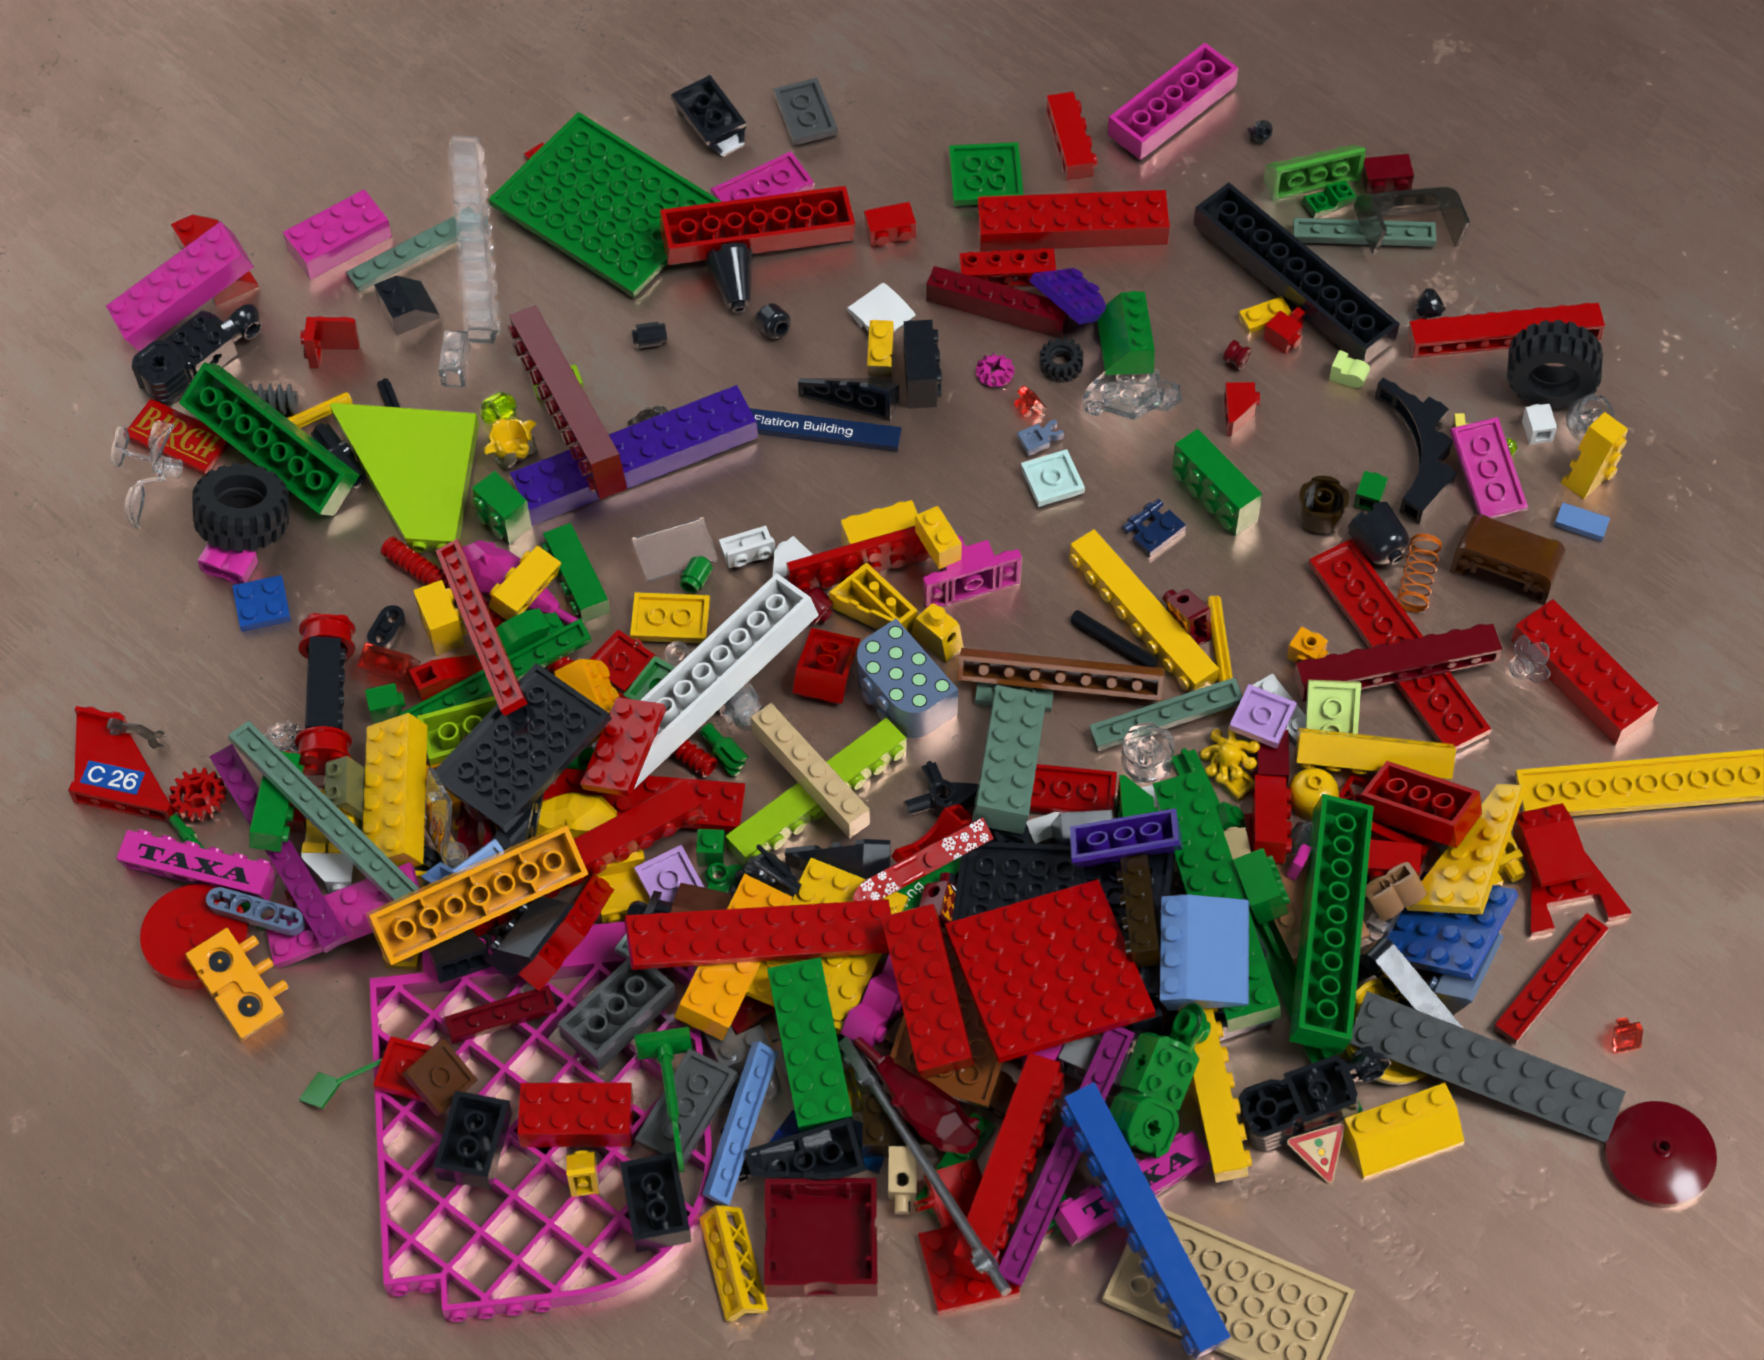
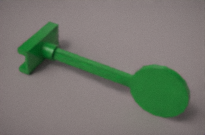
M689 1027L634 1035L638 1060L657 1057L658 1062L661 1063L667 1110L673 1126L679 1173H684L685 1169L678 1127L679 1108L672 1061L675 1054L687 1053L688 1049L692 1050Z

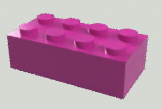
M365 189L283 231L287 250L310 280L392 237L388 218Z

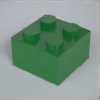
M493 471L472 487L477 519L482 524L490 526L493 534L499 540L503 539L510 545L532 528L527 500L496 471Z
M1261 848L1233 859L1249 904L1259 925L1289 914L1286 904L1291 902L1272 855L1266 856L1264 849Z

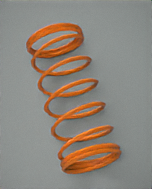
M1420 533L1412 536L1408 548L1410 553L1406 557L1407 564L1404 566V576L1401 579L1402 587L1399 589V595L1397 596V601L1407 611L1421 612L1425 611L1429 606V600L1425 596H1429L1432 590L1426 585L1434 583V578L1429 574L1437 571V568L1432 563L1439 561V556L1436 553L1441 551L1442 548L1441 541L1433 535ZM1427 540L1437 543L1439 548L1430 551L1420 549L1414 543ZM1413 553L1434 554L1437 559L1435 561H1424L1414 556ZM1412 555L1418 561L1409 563V556ZM1418 562L1430 564L1434 567V571L1422 572L1416 570L1410 564ZM1409 566L1416 572H1410L1407 574L1406 568ZM1424 574L1429 576L1432 581L1426 584L1419 583L1409 578L1408 575ZM1407 577L1413 583L1404 585V578ZM1405 586H1424L1429 589V593L1423 595L1419 592L1409 591ZM1402 596H1417L1422 598L1426 605L1410 604ZM1400 598L1402 599L1403 602H1405L1406 604H1408V605H1410V606H1412V607H1408V606L1404 605L1403 603H1401Z

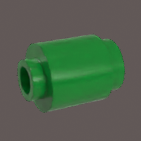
M693 556L680 576L681 581L679 585L683 590L696 594L703 588L713 571L710 560L704 556Z

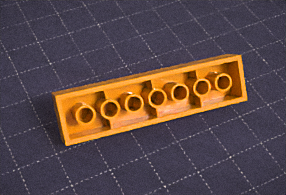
M560 824L365 913L386 963L393 965L589 874L568 826Z

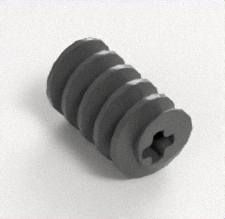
M249 383L248 388L278 412L280 410L283 415H286L290 409L291 414H297L298 392L297 390L293 391L291 384H288L286 391H283L281 384H278L277 390H273L272 384L269 383L267 390H264L262 383H259L257 390H254L253 384Z

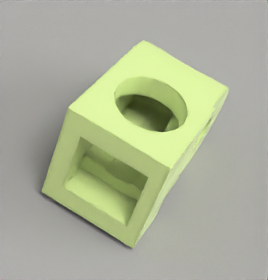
M1339 350L1332 364L1329 380L1352 388H1361L1370 372V367L1366 362L1351 359L1348 357V353Z

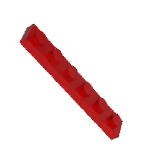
M1586 913L1500 1017L1493 1029L1516 1045L1605 936L1609 928Z

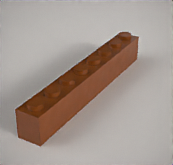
M961 648L957 680L1162 701L1164 668Z

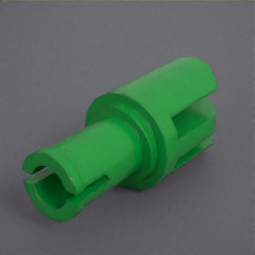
M712 723L706 724L701 729L700 735L712 746V755L730 775H739L749 756L731 737H723Z

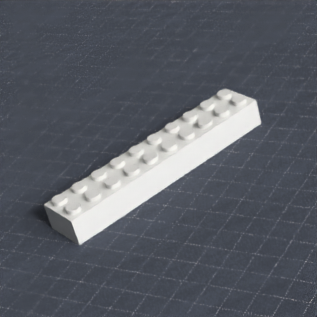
M776 573L640 700L663 703L666 712L634 789L818 616L810 596ZM599 739L592 745V747H593L594 750H595V748H596V745H597Z

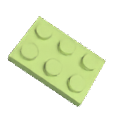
M1308 680L1305 728L1358 734L1361 683L1354 681Z

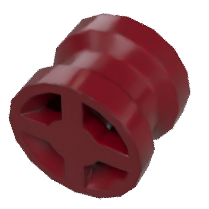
M1233 340L1223 355V361L1226 363L1231 362L1235 365V368L1241 370L1248 362L1252 349L1248 346L1242 347L1238 341Z

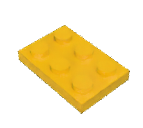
M635 592L630 638L654 642L702 643L707 639L710 595Z

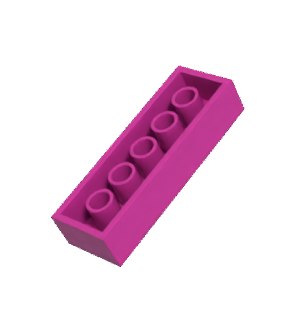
M1203 43L1110 115L1107 135L1141 161L1233 89L1237 82L1238 67L1208 44Z
M220 221L107 304L106 307L124 339L138 351H141L152 341L156 340L254 268L235 234Z

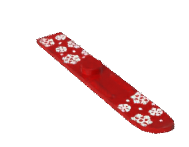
M982 817L868 878L856 888L852 900H881L994 839L984 818Z

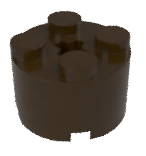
M1322 475L1313 477L1311 481L1302 485L1296 509L1301 528L1315 533H1335L1339 530V527L1345 521L1349 503L1348 490L1339 484V480Z

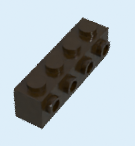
M1144 854L1120 858L1121 868L1117 869L1118 884H1123L1124 892H1119L1121 908H1126L1127 915L1122 916L1124 932H1129V939L1125 940L1126 955H1132L1133 962H1135L1137 968L1160 965L1161 953L1148 856Z

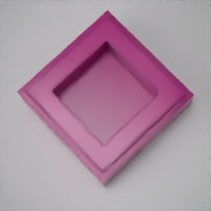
M1306 844L1300 846L1286 873V877L1294 881L1296 880L1312 847Z

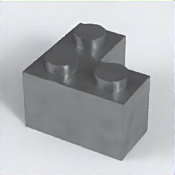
M730 1025L723 1041L701 1031V1037L712 1060L737 1071V1076L743 1072L752 1042L760 1041L772 1048L761 1025L738 1035H735Z

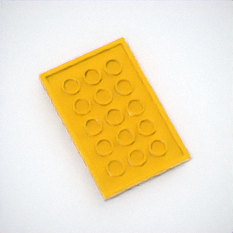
M810 858L799 881L802 886L789 905L853 902L854 891L866 879ZM896 891L881 899H889L891 914L904 911L908 902V896ZM883 953L821 957L837 1033L841 1034L850 1009L860 1004ZM815 958L762 961L748 988L746 996L775 1007L767 968Z

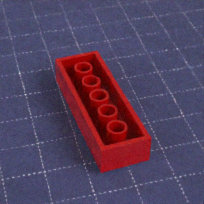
M1554 599L1515 625L1511 641L1615 746L1654 718L1659 703Z
M934 903L881 917L920 1076L927 1079L938 1076V1074H945L976 1065L939 915Z

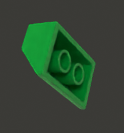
M1119 775L1115 819L1159 811V807H1154L1153 797L1127 776Z

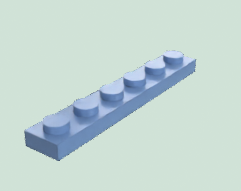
M755 1041L751 1044L702 1194L722 1206L730 1205L745 1159V1150L748 1149L778 1056L777 1051L760 1041Z

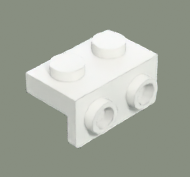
M766 526L719 539V546L728 569L742 567L749 562L759 559H768L774 555V550L776 549L774 538L770 537Z

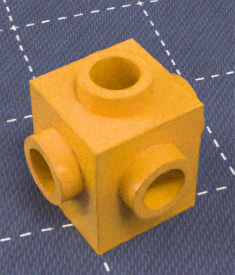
M1301 626L1289 644L1287 658L1295 663L1308 658L1313 660L1323 658L1329 655V652L1326 651L1328 640L1321 634L1311 632Z

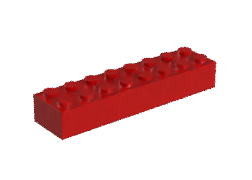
M846 186L662 209L660 210L659 226L668 265L706 260V254L713 248L715 252L722 250L721 245L729 243L746 244L747 249L751 247L753 254L853 241L856 224Z
M1166 190L978 197L977 215L980 252L1039 248L1066 249L1168 245L1170 223Z
M1033 1053L1027 1056L967 1217L978 1238L993 1254L998 1264H1000L998 1259L1000 1249L1005 1250L1010 1234L1007 1233L1009 1224L1014 1225L1018 1216L1019 1208H1016L1019 1198L1024 1199L1027 1192L1028 1173L1033 1174L1035 1170L1037 1148L1042 1149L1047 1135V1133H1044L1046 1123L1051 1124L1056 1111V1108H1053L1055 1099L1060 1100L1065 1086L1062 1083L1064 1073H1061V1062ZM961 1233L953 1254L956 1273L988 1283L990 1276L985 1271L980 1273L972 1264L971 1259L974 1258L972 1255L973 1250Z

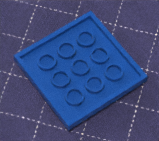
M1423 871L1422 875L1419 878L1420 881H1422L1425 878L1428 872ZM1493 885L1483 915L1409 911L1404 907L1386 938L1398 948L1413 968L1473 980L1519 895L1515 889Z

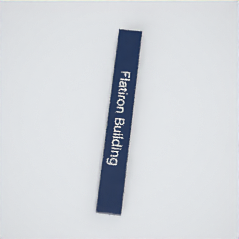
M750 408L757 422V431L760 435L898 452L902 427Z

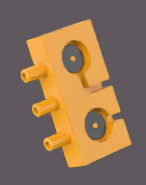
M226 928L187 952L186 959L211 997L213 998L218 995L215 998V1003L225 1018L229 1020L231 1027L241 1042L283 1016V1011L274 997L289 987L285 980H281L267 988L259 975L274 966L273 962L268 957L253 966L245 955L247 951L259 944L257 938L253 935L238 944L229 929Z

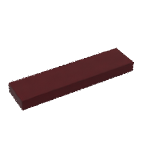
M546 985L540 991L533 989L445 1016L444 1019L451 1042L455 1044L553 1014L557 1010L550 987Z

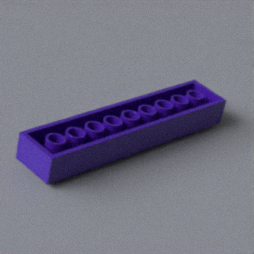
M735 385L608 435L619 452L627 488H631L758 438L757 422L738 385ZM570 450L510 472L513 488L527 500L532 526L600 500L595 491H590L586 482L587 476L581 475L577 464L579 461L573 460Z

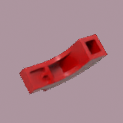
M960 804L944 808L935 824L923 837L912 844L895 849L891 858L897 863L971 824L973 816Z

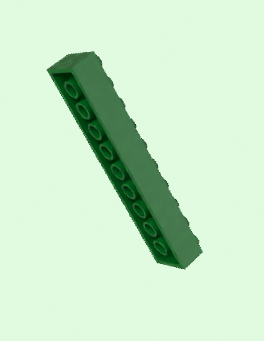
M1204 769L1152 783L1159 811L1174 808L1177 811L1182 833L1183 850L1175 851L1174 854L1175 864L1185 895L1246 900ZM1250 911L1249 1006L1221 1007L1228 1032L1281 1018L1280 1003Z
M1322 794L1313 808L1309 844L1312 849L1308 855L1289 1041L1342 1054L1352 1040L1374 806L1327 794Z

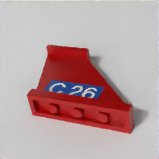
M76 706L74 782H71L68 789L73 802L170 823L168 821L169 818L175 814L172 805L130 735V727L125 716L115 711L110 713L99 711L92 706Z

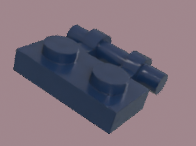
M1160 499L1155 500L1153 503H1147L1143 506V510L1140 513L1131 515L1127 522L1121 526L1125 534L1130 533L1132 530L1136 533L1133 536V543L1149 558L1186 530V524L1170 509L1164 514L1159 512L1164 507ZM1150 518L1153 522L1145 527L1142 523Z

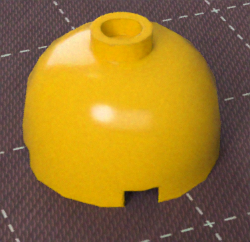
M1307 768L1299 771L1291 779L1288 788H1291V808L1295 811V815L1308 821H1312L1313 808L1322 794L1339 797L1338 784L1334 777L1327 771L1319 768Z

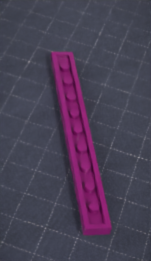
M233 744L209 757L251 826L259 788ZM290 839L288 842H283L281 852L265 850L325 953L349 940Z
M1122 1027L1104 1033L1080 1089L1095 1082L1104 1101L1106 1100L1135 1033ZM1064 1124L998 1268L1006 1281L1020 1287L1024 1284L1082 1152L1078 1151L1073 1141L1075 1134L1072 1128H1066Z

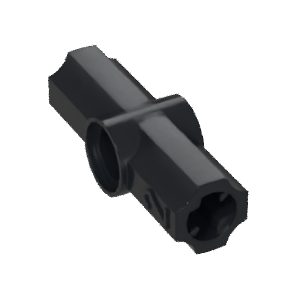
M320 423L315 426L311 432V437L357 472L360 476L353 487L361 486L367 476L356 461L348 443L345 440L341 441L329 423Z

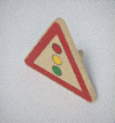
M1338 1123L1287 1139V1144L1327 1183H1331L1334 1179L1345 1125Z

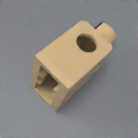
M889 1146L888 1199L894 1200L895 1214H910V1202L916 1199L917 1161L908 1147ZM905 1182L907 1185L899 1186L898 1183Z

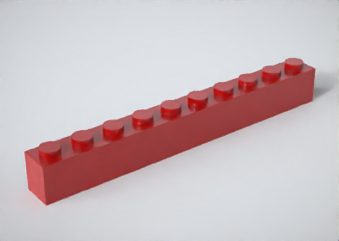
M685 780L573 839L589 875L543 895V897L554 898L560 891L579 885L583 879L592 874L603 872L608 864L615 861L622 862L631 853L640 849H647L662 837L672 836L681 827L692 825L704 816L703 808L689 782ZM519 907L473 927L471 930L479 937L487 933L490 928L503 924L517 915L516 911Z

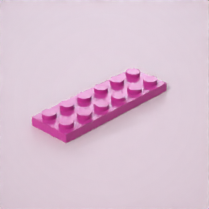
M410 862L399 866L398 868L419 888L414 866ZM369 879L324 895V898L349 938L344 943L372 933L373 931L365 913L391 902ZM274 915L264 920H270L274 917ZM294 918L293 921L286 920L289 926H291L292 923H297L296 918ZM306 919L305 928L298 935H286L266 929L274 966L278 969L324 952Z

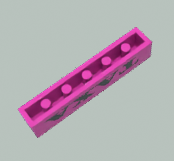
M138 829L137 832L126 831L116 857L125 868L190 884L222 887L268 901L270 899L278 872L272 867V863L267 860L257 858L256 861L248 860V857L243 854L234 852L232 855H228L215 847L203 849L200 848V845L191 841H185L183 844L176 842L177 840L170 836L161 835V838L142 829Z
M1191 1131L1185 1136L1182 1132L1175 1135L1169 1151L1162 1157L1156 1159L1147 1157L1142 1161L1137 1158L1136 1161L1155 1196L1204 1168L1210 1161V1155L1194 1131ZM1093 1184L1080 1193V1198L1076 1200L1069 1198L1058 1206L1059 1211L1053 1219L1071 1246L1115 1221L1113 1216L1115 1209L1111 1201L1106 1203L1099 1188L1102 1185L1095 1187Z

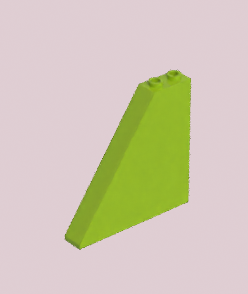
M331 403L330 408L336 424L409 549L412 548L417 553H424L426 551L436 552L435 550L455 539H458L460 542L479 431L477 414Z

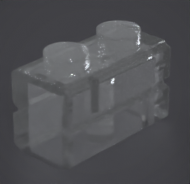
M444 331L438 370L442 386H466L471 351L469 334L466 331Z

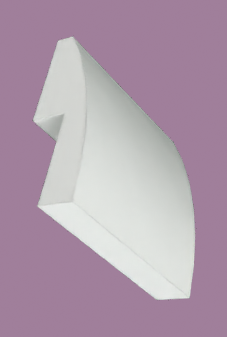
M884 282L846 309L860 328L864 326L868 332L869 320L894 321L895 332L903 326V321H910L916 316L906 302Z

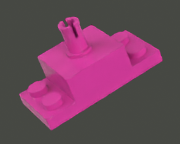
M958 535L962 543L961 560L941 568L940 572H933L923 577L924 608L926 609L932 603L944 607L1021 584L1022 556L1019 549L1003 551L995 556L988 540L965 546L963 537Z

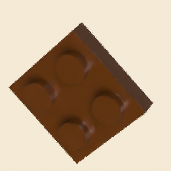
M444 1038L439 1040L402 1073L404 1078L436 1116L442 1114L452 1104L455 1090L466 1092L478 1081Z

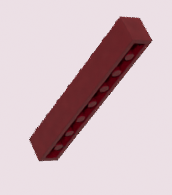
M1493 623L1487 625L1477 624L1468 629H1452L1443 634H1428L1418 639H1403L1398 643L1378 644L1373 648L1353 649L1348 653L1338 655L1333 653L1314 660L1310 658L1304 659L1296 663L1294 678L1301 700L1304 702L1307 701L1308 680L1360 682L1361 690L1496 663L1499 662L1503 649Z

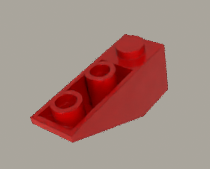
M473 654L431 660L410 669L409 673L412 685L422 702L483 670V667L476 655Z

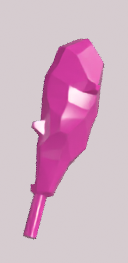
M478 540L463 546L481 593L490 596L489 594L497 583L501 585L505 581L504 578L507 572L512 567L517 568L520 565L519 557L510 551L495 547L493 542L486 543ZM547 588L527 608L530 610L539 608L544 614L556 612L559 619L566 624L578 620L560 608V604Z

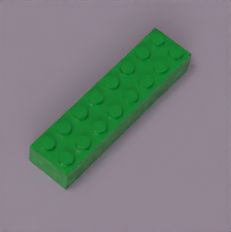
M203 362L179 401L180 405L256 465L266 468L268 472H274L278 478L283 480L289 491L321 515L334 516L360 476L219 365Z

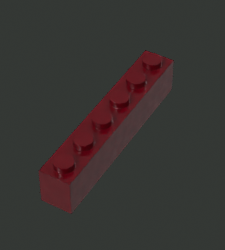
M934 266L926 283V301L1044 335L1062 339L1069 322V315L1047 297Z

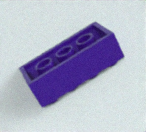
M1176 808L1070 826L1072 863L1077 868L1091 867L1108 862L1121 861L1120 858L1144 854L1149 856L1183 850L1182 833Z

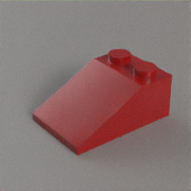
M811 628L796 667L792 693L800 694L803 697L822 699L830 703L842 704L849 685L860 638Z
M1563 803L1517 814L1513 825V839L1541 887L1592 876V869L1575 823Z

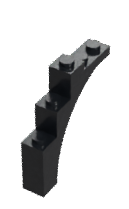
M1383 377L1377 384L1375 398L1394 409L1403 419L1414 438L1419 459L1417 477L1411 488L1402 498L1399 512L1420 525L1453 487L1457 473L1450 466L1442 463L1450 454L1453 442L1445 433L1439 432L1446 423L1449 408L1430 396L1422 402L1417 396L1409 394L1396 383L1390 382Z

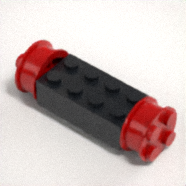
M311 613L299 625V633L302 636V640L299 642L298 650L308 661L305 729L296 735L295 745L298 748L296 754H300V765H304V775L324 776L327 762L344 756L351 758L348 750L352 747V737L343 731V685L345 680V660L351 658L355 653V645L351 639L355 635L356 628L348 616L343 614Z

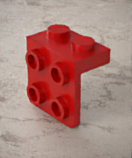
M344 316L306 317L305 330L300 332V343L304 345V359H308L310 369L320 368L322 349L358 350L360 348L355 319Z

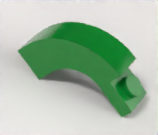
M537 608L508 619L496 629L509 656L563 628L564 625L556 612L543 614ZM476 652L475 655H476V657L478 658V660H479V662H480V659H479L478 654H477V652Z

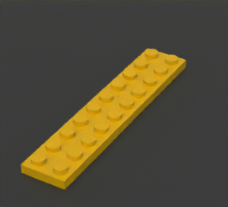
M1764 749L1518 769L1515 772L1516 784L1523 785L1525 790L1521 802L1522 812L1561 803L1564 804L1571 816L1759 801L1764 800Z

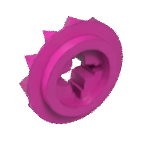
M993 352L991 356L984 355L982 360L977 362L976 375L983 384L991 387H1000L1012 380L1014 366L1011 359L1005 358L1004 354L999 356ZM999 365V370H996L991 375V368Z

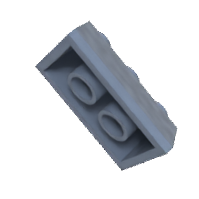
M1498 933L1473 980L1437 973L1427 983L1452 1015H1455L1473 1002L1504 938L1500 933Z

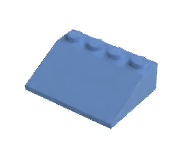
M1198 895L1161 897L1160 1001L1168 1011L1182 1010L1183 1007L1190 1003H1197L1203 1009L1249 1006L1248 900Z

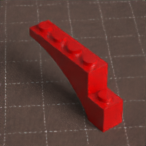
M593 874L587 880L572 902L574 907L535 959L519 972V975L538 991L558 972L565 959L583 941L612 895L614 889L610 887L605 879Z

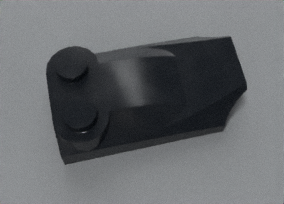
M711 75L671 94V100L676 105V112L680 116L685 117L708 147L715 150L721 156H725L744 146L747 123Z

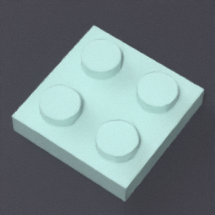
M1067 449L1021 463V470L1038 507L1085 493L1083 482Z

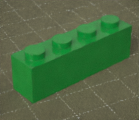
M568 523L544 532L545 543L541 544L542 549L561 562L556 577L560 576L562 580L560 587L564 596L569 595L571 599L569 605L573 615H579L582 622L585 623L610 613L609 600L572 524Z
M280 751L304 774V765H300V754ZM264 775L262 776L249 831V848L281 852L283 842L289 841L290 827L287 824L288 821L293 822L295 806H292V803Z

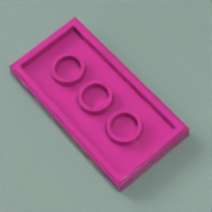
M790 151L711 188L710 192L712 196L723 202L808 191L814 188V181Z
M1495 417L1451 428L1450 433L1477 515L1483 514L1493 519L1526 511L1528 505L1499 418Z

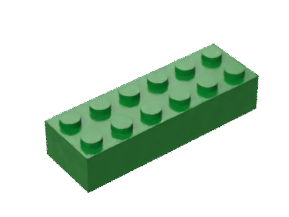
M821 957L767 968L799 1132L808 1131L849 1117L853 1120Z

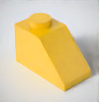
M581 1150L574 1152L573 1155H566V1172L571 1196L600 1194L595 1153Z

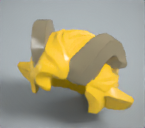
M516 418L514 420L496 419L495 423H492L493 427H491L490 435L488 436L490 443L484 448L485 455L494 453V461L502 469L507 470L513 467L516 462L526 459L528 454L533 455L538 451L534 442L535 438L531 434L532 429L536 426V422L533 420L522 422Z

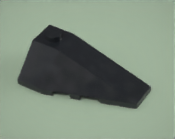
M860 839L855 840V845L842 846L841 842H835L829 848L824 849L817 845L785 848V863L790 867L804 871L810 858H814L867 880L891 866V840Z
M851 1117L745 1150L752 1178L842 1179L866 1171L862 1146L856 1125Z

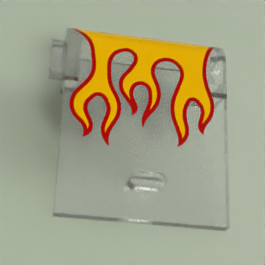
M428 768L424 828L444 864L449 867H456L467 859L468 850L464 844L456 842L450 833L452 827V800L434 768Z

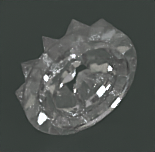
M289 720L282 723L277 721L276 725L268 726V731L264 736L279 751L297 753L298 748L295 745V737L302 729L298 723L294 724ZM287 732L289 739H285L281 746L278 737H282Z

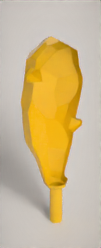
M576 792L554 796L543 800L536 835L563 824L568 826L573 839L618 816L617 811L602 796L585 795ZM454 821V822H453L454 831H458V830H459V826H456V825H455V821Z

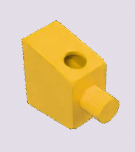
M932 603L915 619L911 636L944 663H947L963 648L960 625L945 612L944 608Z

